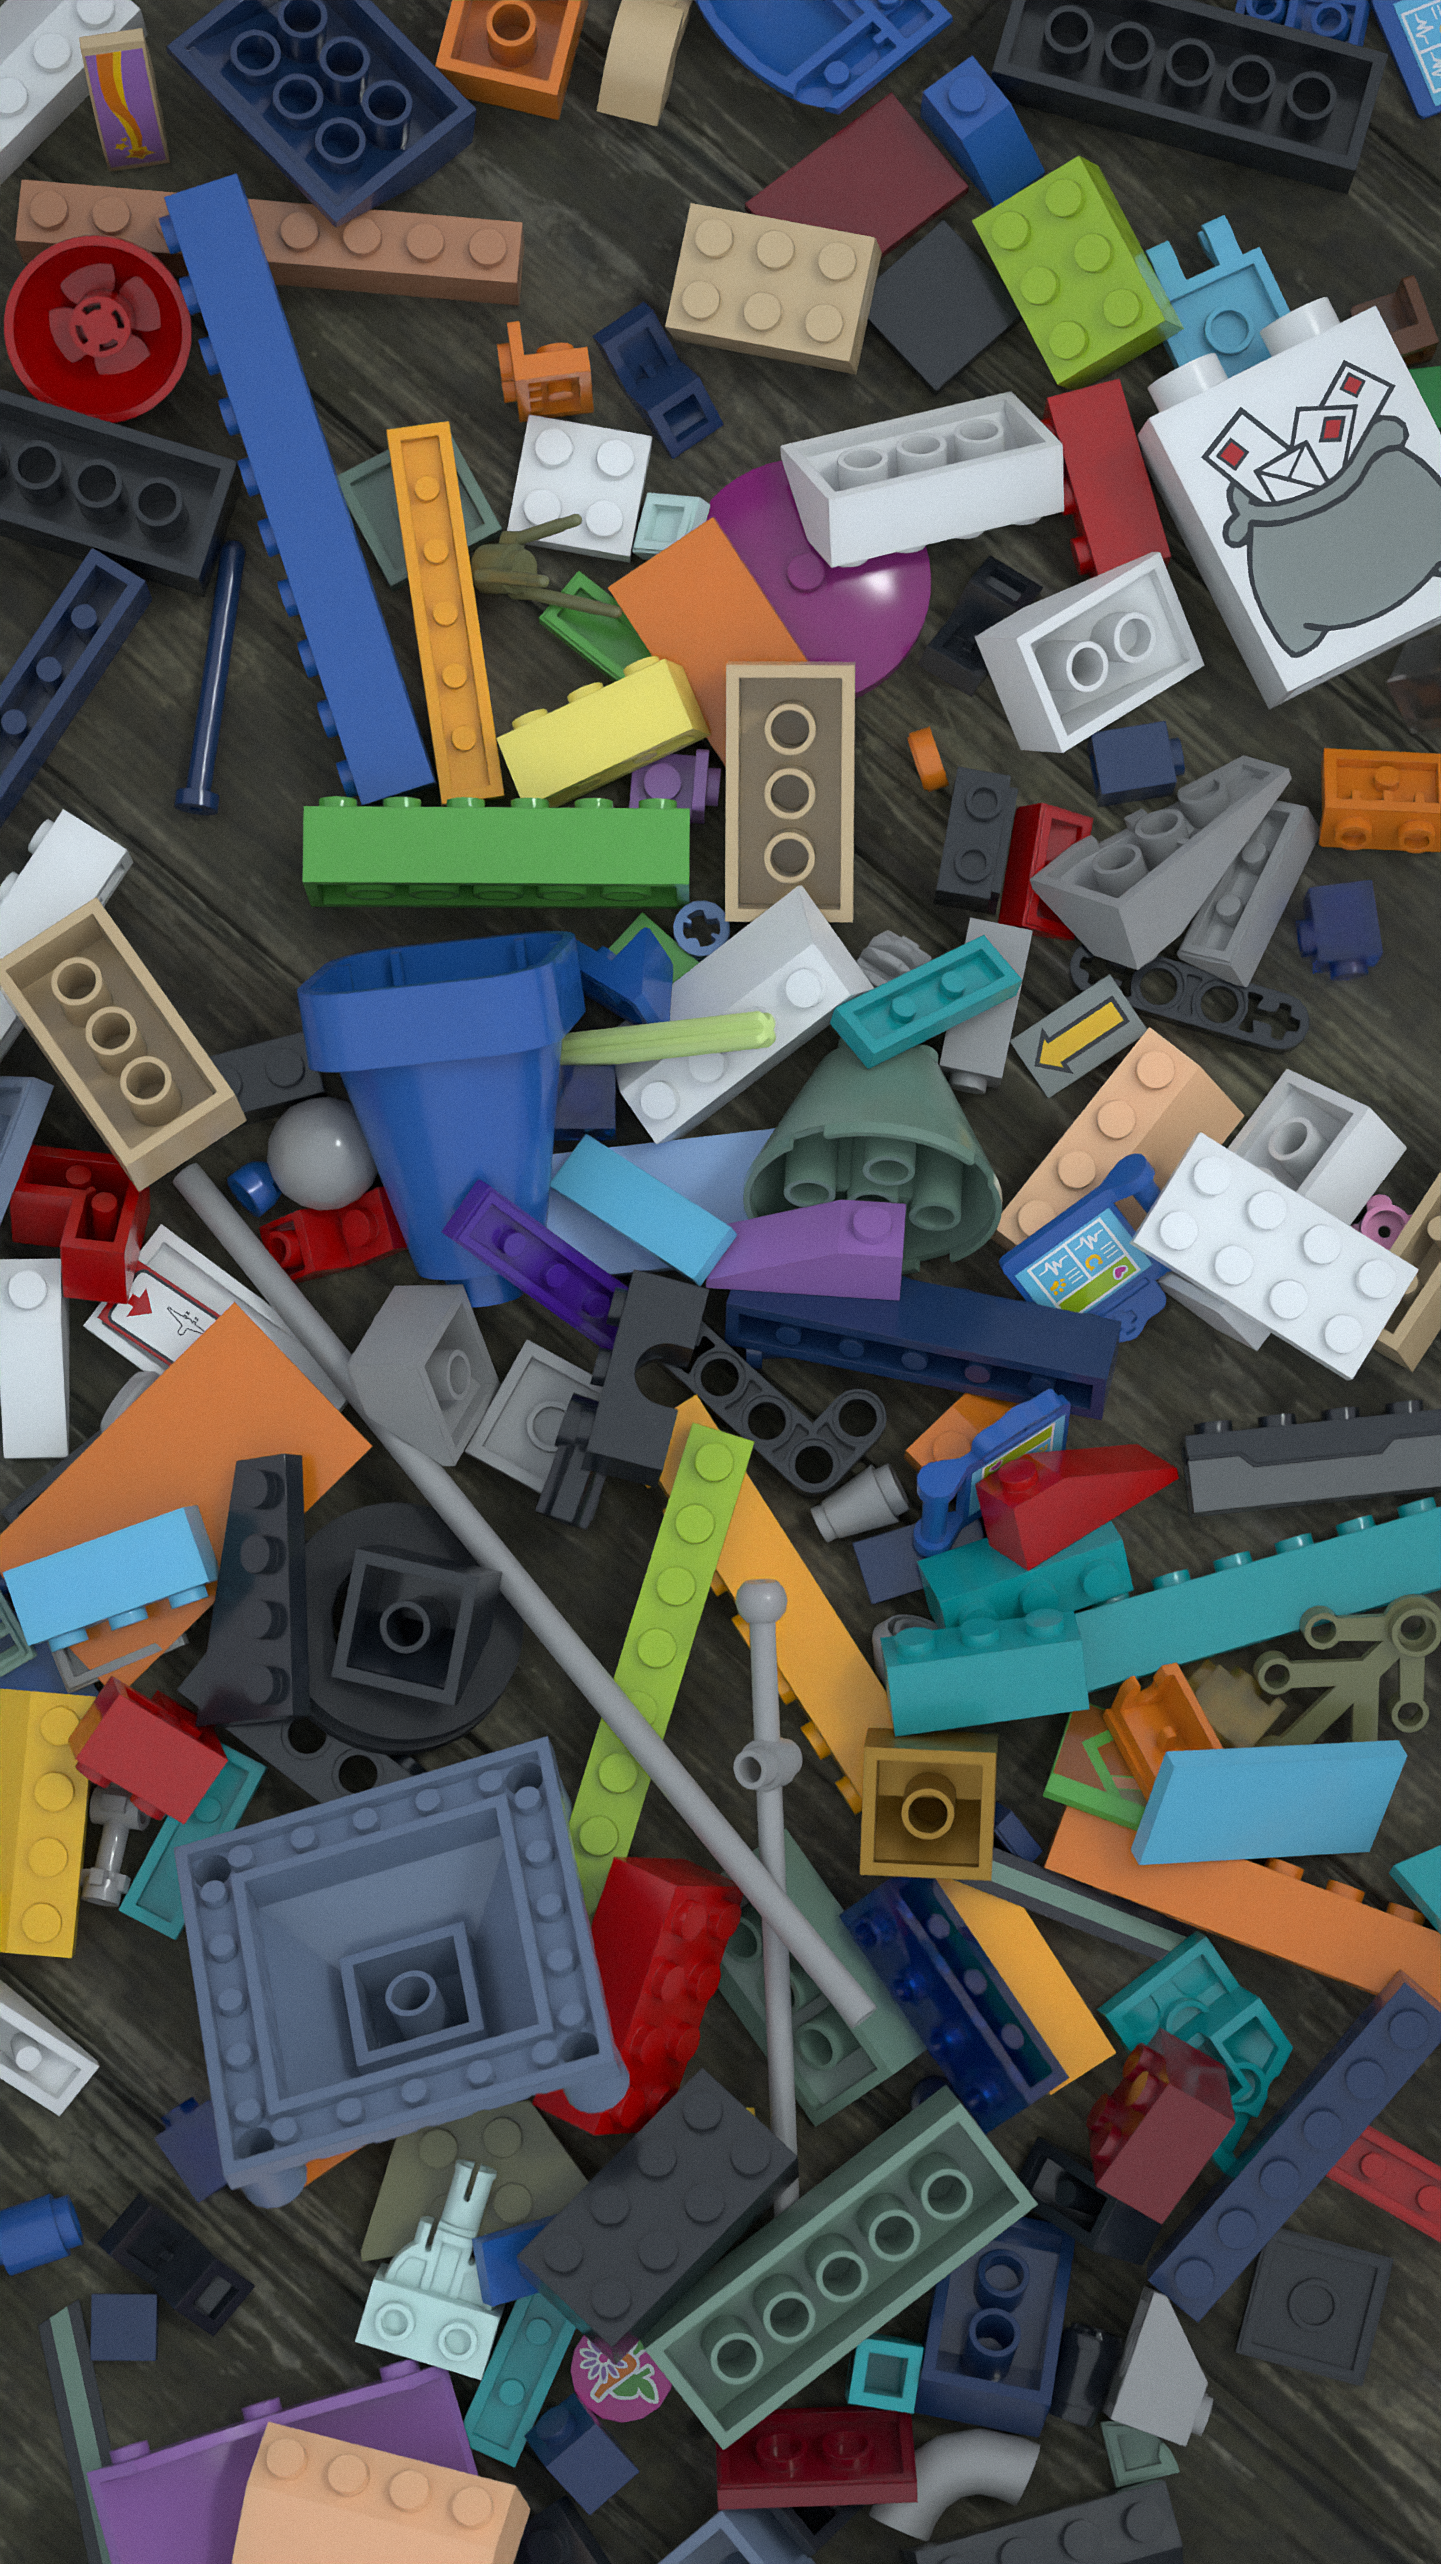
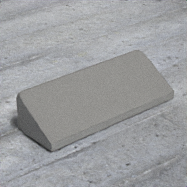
M1276 800L1195 914L1177 952L1179 959L1232 984L1243 987L1249 985L1319 838L1320 827L1307 806Z

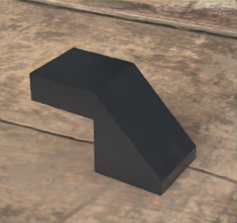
M989 555L968 581L950 618L927 645L917 665L972 697L989 675L975 636L1018 610L1035 603L1043 587Z
M140 2192L98 2242L110 2257L148 2282L174 2310L213 2337L255 2287L246 2276L181 2221Z

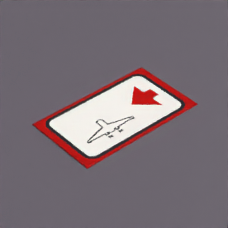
M138 1260L127 1305L108 1302L97 1318L168 1366H171L221 1315Z

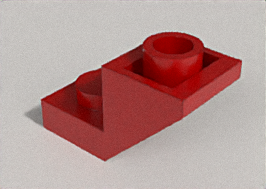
M378 1187L366 1192L357 1201L340 1209L321 1211L312 1208L300 1209L259 1227L263 1245L294 1284L370 1265L408 1249L384 1187Z

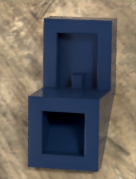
M642 302L592 336L617 384L672 459L724 425L699 376L678 358L654 310L645 302Z

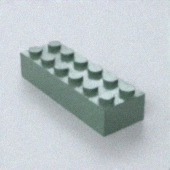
M945 2085L712 2266L640 2341L652 2360L721 2448L725 2450L1038 2204L963 2105Z

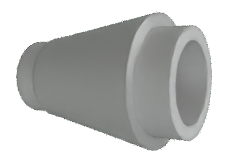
M887 1463L877 1469L872 1464L821 1501L820 1504L812 1507L811 1512L822 1536L828 1543L838 1537L843 1538L900 1522L898 1515L910 1510L911 1506L895 1471Z

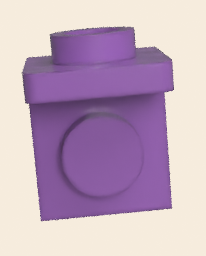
M697 749L696 756L678 754L665 756L632 772L629 808H639V801L644 799H671L677 802V808H690V823L704 824L706 806H718L721 768H709V750Z

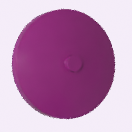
M782 460L760 466L739 476L708 503L710 504L707 520L712 517L716 518L810 662H856L855 699L874 690L899 669L916 645L928 612L931 593V570L926 546L922 550L913 553L895 552L870 558L864 564L855 567L837 566L831 568L807 540Z

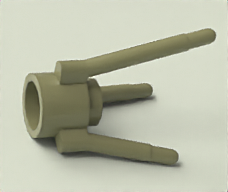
M579 514L558 518L521 531H503L500 535L499 544L481 545L475 550L472 557V579L475 587L481 593L508 594L512 600H532L598 616L619 618L622 615V609L615 605L543 589L548 586L549 578L545 575L537 574V563L534 555L524 549L527 543L579 526L582 523V517Z

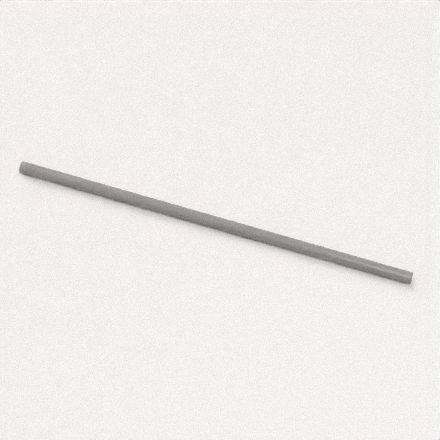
M198 1163L184 1168L173 1180L175 1187L481 1567L503 1572L499 1588L502 1594L852 2029L869 2018L878 2007L438 1462L366 1416L358 1393L351 1386L348 1377L347 1363L352 1354Z

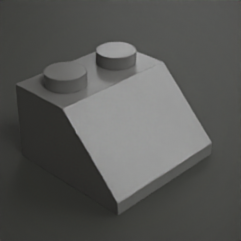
M463 1284L394 1286L347 1363L350 1384L357 1391L366 1416L442 1466L456 1465L501 1387Z
M1144 2286L1123 2346L1122 2359L1119 2362L1102 2411L1114 2421L1186 2447L1191 2433L1198 2436L1202 2435L1212 2409L1213 2398L1205 2393L1208 2382L1168 2297L1155 2289Z

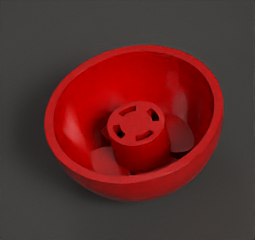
M83 235L61 241L47 248L23 269L16 279L6 303L4 338L9 359L17 376L36 399L104 421L117 423L135 418L154 408L175 387L186 367L192 342V322L179 282L167 266L154 254L122 238L107 235ZM101 305V308H95L89 313L84 310L85 307L89 310L94 306ZM115 310L120 317L121 324H124V326H119L118 319L113 313Z

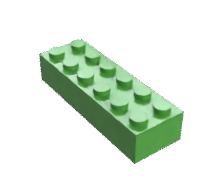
M340 796L324 797L319 799V806H304L303 885L311 907L682 909L685 905L689 904L690 808H677L675 800L663 798L639 801V808H613V801L603 798L578 799L575 801V808H549V801L541 798L511 800V807H485V800L457 797L448 799L447 807H421V800L417 798L390 797L383 799V807L357 806V800L354 798Z

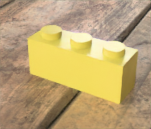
M658 656L646 657L628 665L623 670L625 677L604 687L601 682L592 683L573 691L567 696L569 704L548 713L546 709H538L515 719L512 722L514 730L496 739L520 798L546 799L549 801V808H557L710 736L683 666L667 659L659 660Z

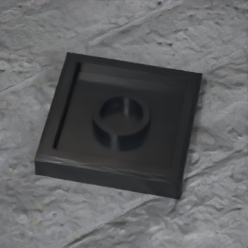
M943 220L876 279L867 325L936 397L1023 318L1006 285Z
M1280 2228L1257 2255L1234 2352L1363 2386L1394 2258Z

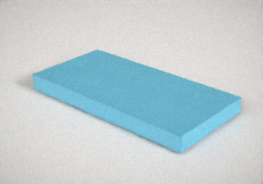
M1398 1740L1165 1752L1131 1851L1139 1865L1370 1852L1407 1754Z

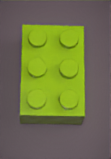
M1077 156L972 220L1057 385L1072 391L1085 388L1184 329L1100 167L1085 158Z

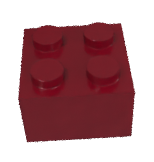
M1159 2028L1147 2045L1140 2043L1130 2053L1122 2071V2077L1124 2078L1111 2096L1105 2093L1095 2102L1088 2115L1086 2127L1089 2132L1090 2156L1092 2157L1095 2186L1158 2223L1163 2224L1236 2122L1225 2065Z

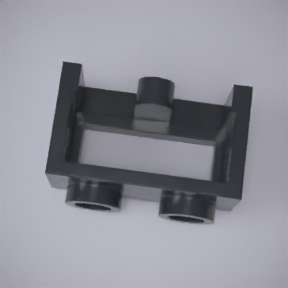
M964 767L957 768L933 905L996 915L1018 788L1009 787L1010 775Z

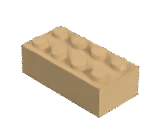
M728 661L726 664L725 922H752L789 892L801 885L827 922H853L856 662Z
M97 897L0 959V991L139 1192L247 1121L235 1093Z

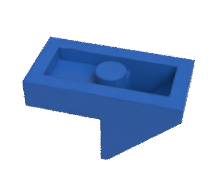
M644 927L617 955L604 946H600L595 951L576 939L584 995L633 1025L670 1021L673 964L649 928Z

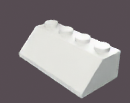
M7 0L0 7V185L90 94L79 37L139 28L143 29L145 37L148 35L141 9L131 0Z
M1012 391L780 446L781 459L807 540L831 568L837 566L855 567L864 564L870 558L895 552L913 553L922 550L928 544L952 538L971 539L981 535L985 530L1010 524L1028 525L1037 522L1043 516L1064 512L1063 444Z
M802 885L789 892L672 984L670 1021L753 1011L770 1013L776 1021L774 1028L776 1040L770 1047L614 1064L620 1093L656 1144L684 1137L830 1025L835 1007L874 989ZM626 1020L618 1027L632 1026L633 1024Z
M1286 1069L1227 1149L1350 1226L1407 1147L1370 1107ZM1174 1271L1167 1272L1157 1280L1163 1291L1209 1325L1258 1351L1271 1333Z

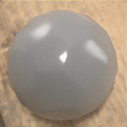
M329 1096L310 1098L291 1106L276 1122L269 1137L267 1163L272 1179L285 1196L301 1206L319 1211L340 1209L360 1199L373 1184L378 1173L353 1106L340 1099Z

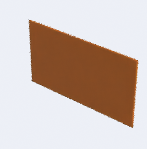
M234 1302L0 1535V1575L5 1580L2 1572L179 1508L198 1505L220 1568L236 1461L284 1453L302 1455L305 1514L373 1446ZM218 1580L205 1585L209 1596L207 1598L176 1609H171L168 1598L145 1606L148 1619L114 1631L111 1630L108 1621L86 1630L89 1640L70 1646L69 1649L91 1670L154 1643L162 1651L98 1677L104 1686L111 1676L131 1686L215 1603Z

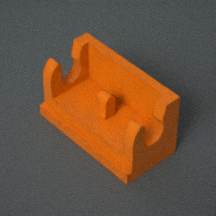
M1177 1662L1162 1665L1153 1676V1683L1140 1691L1141 1686L1135 1676L1129 1677L1119 1688L1112 1707L1105 1709L1102 1716L1147 1802L1165 1752L1223 1749Z

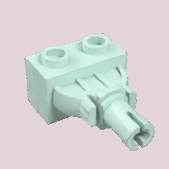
M458 2159L455 2163V2173L433 2244L429 2245L428 2239L435 2218L423 2216L420 2218L414 2240L402 2247L389 2265L381 2263L373 2279L355 2342L481 2380L491 2354L505 2303L493 2307L482 2303L476 2261L472 2257V2239L478 2236L480 2223L493 2180L496 2179L497 2171L481 2164L472 2194L467 2193V2188L475 2162Z

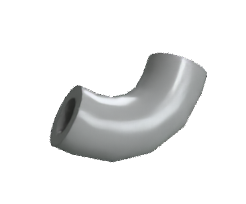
M983 2428L936 2436L914 2451L918 2502L873 2504L868 2515L910 2536L929 2541L935 2525L945 2509L963 2497L984 2495L1016 2506L1035 2466L1040 2445L1020 2436Z

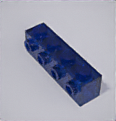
M894 1876L838 1915L985 2135L1069 2078L935 1878Z

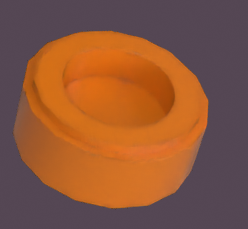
M930 726L909 733L907 740L924 790L931 792L949 786Z

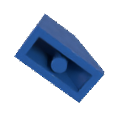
M973 55L923 91L920 111L921 119L992 208L1045 176V170L1011 103Z

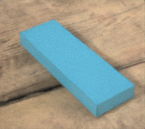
M585 1134L550 1183V1187L557 1194L698 1286L702 1285L738 1235L732 1227L588 1134Z

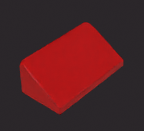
M1045 803L1017 808L998 918L999 924L1033 930L1032 935L1065 941L1074 940L1075 935L1033 890L1030 879L1071 845L1090 836L1093 824L1092 817Z

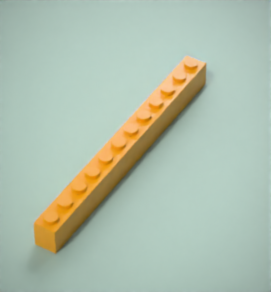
M697 1394L674 1408L678 1410L664 1468L658 1482L668 1500L692 1423L719 1430ZM745 1472L710 1588L716 1597L727 1591L735 1605L737 1590L747 1580L775 1579L785 1589L787 1596L786 1612L775 1622L778 1695L785 1705L796 1700L809 1720L808 1723L800 1727L803 1735L820 1760L831 1754L844 1775L835 1784L850 1809L857 1815L862 1811L864 1745L868 1728L893 1729L887 1692ZM737 1614L731 1618V1621L750 1649L749 1623ZM909 1877L914 1886L905 1891V1895L925 1925L935 1919L949 1940L939 1947L960 1980L970 1974L984 1996L974 2003L995 2035L1003 2030H1006L1019 2050V2052L1010 2057V2060L1030 2091L1041 2085L1047 2095H1052L1116 2053L1024 1907L952 1879Z

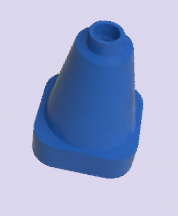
M536 931L397 946L355 953L327 962L297 989L308 1068L318 1072H340L418 1275L427 1279L445 1280V1285L463 1284L471 1308L501 1304L521 1297L524 1294L522 1290L448 1238L441 1231L478 1179L491 1186L547 1228L562 1039L586 1012L575 934L567 931Z

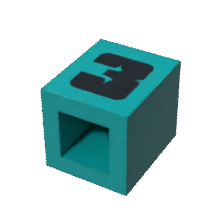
M873 2333L852 2349L844 2391L847 2402L913 2414L924 2349L919 2340Z

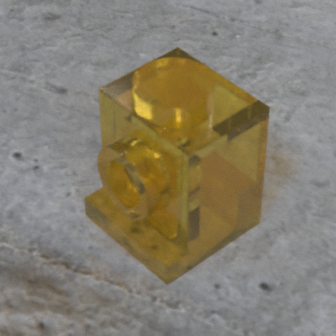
M1206 1658L1187 1680L1216 1736L1229 1749L1253 1747L1288 1706L1278 1697L1271 1700L1268 1705L1258 1698L1264 1692L1259 1683L1236 1665L1228 1672L1221 1665L1216 1666Z

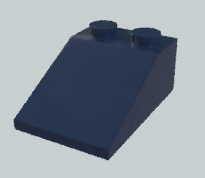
M1021 2217L932 2287L921 2343L924 2349L914 2406L915 2413L1039 2438L1052 2401L1075 2245L1073 2237L1051 2222Z

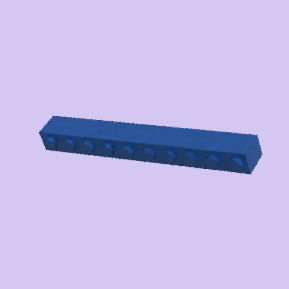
M236 173L166 196L164 199L169 215L159 218L161 229L170 254L181 251L189 275L179 278L180 287L190 315L201 312L209 334L207 337L198 339L201 352L210 376L221 373L228 397L218 400L219 407L229 435L233 436L241 433L248 454L247 458L238 460L247 492L250 497L261 494L268 518L257 521L268 556L273 557L280 554L288 577L277 581L278 588L288 617L300 615L307 639L298 641L297 646L308 678L319 675L327 697L325 700L316 702L328 739L339 735L345 752L346 760L337 762L336 765L346 796L352 798L359 795L363 807H373L382 804L383 799L403 797L437 786L435 774L243 183Z

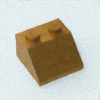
M868 1728L864 1745L860 1875L992 1880L998 1734L932 1731L895 1737L893 1729Z

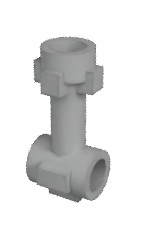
M111 1782L108 1788L98 1785L93 1791L89 1808L90 1819L92 1823L104 1825L95 1866L94 1868L91 1867V1869H82L80 1886L83 1888L82 1900L108 1907H119L121 1895L127 1894L131 1878L120 1874L129 1829L143 1831L147 1828L151 1819L149 1815L142 1812L129 1800L132 1793L114 1782Z

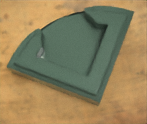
M1112 2419L1099 2421L1115 2487L1180 2472L1172 2452L1158 2436Z

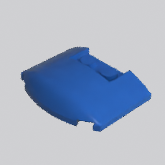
M694 0L703 18L719 41L756 77L794 100L824 108L826 112L838 115L953 22V16L938 0Z

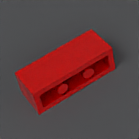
M1120 378L1048 397L1043 413L1044 419L1040 421L1063 444L1064 512L1060 513L1062 516L1072 514L1078 537L1070 539V545L1078 574L1084 575L1089 573L1091 579L1151 552L1161 553L1167 569L1171 554Z

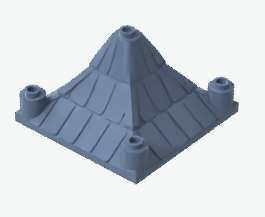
M548 1736L174 1848L223 2176L231 2190L241 2187L246 2197L256 2206L263 2208L281 2207L294 2200L301 2193L307 2181V2167L305 2164L314 2159H324L363 2147L365 2144L379 2143L413 2133L426 2126L433 2127L470 2116L477 2111L490 2110L518 2102L538 2093L545 2094L563 2089L569 2103L577 2110L587 2113L606 2111L614 2107L625 2096L629 2087V2072L613 2041L614 2038L569 1828L573 1804L559 1776L555 1752Z

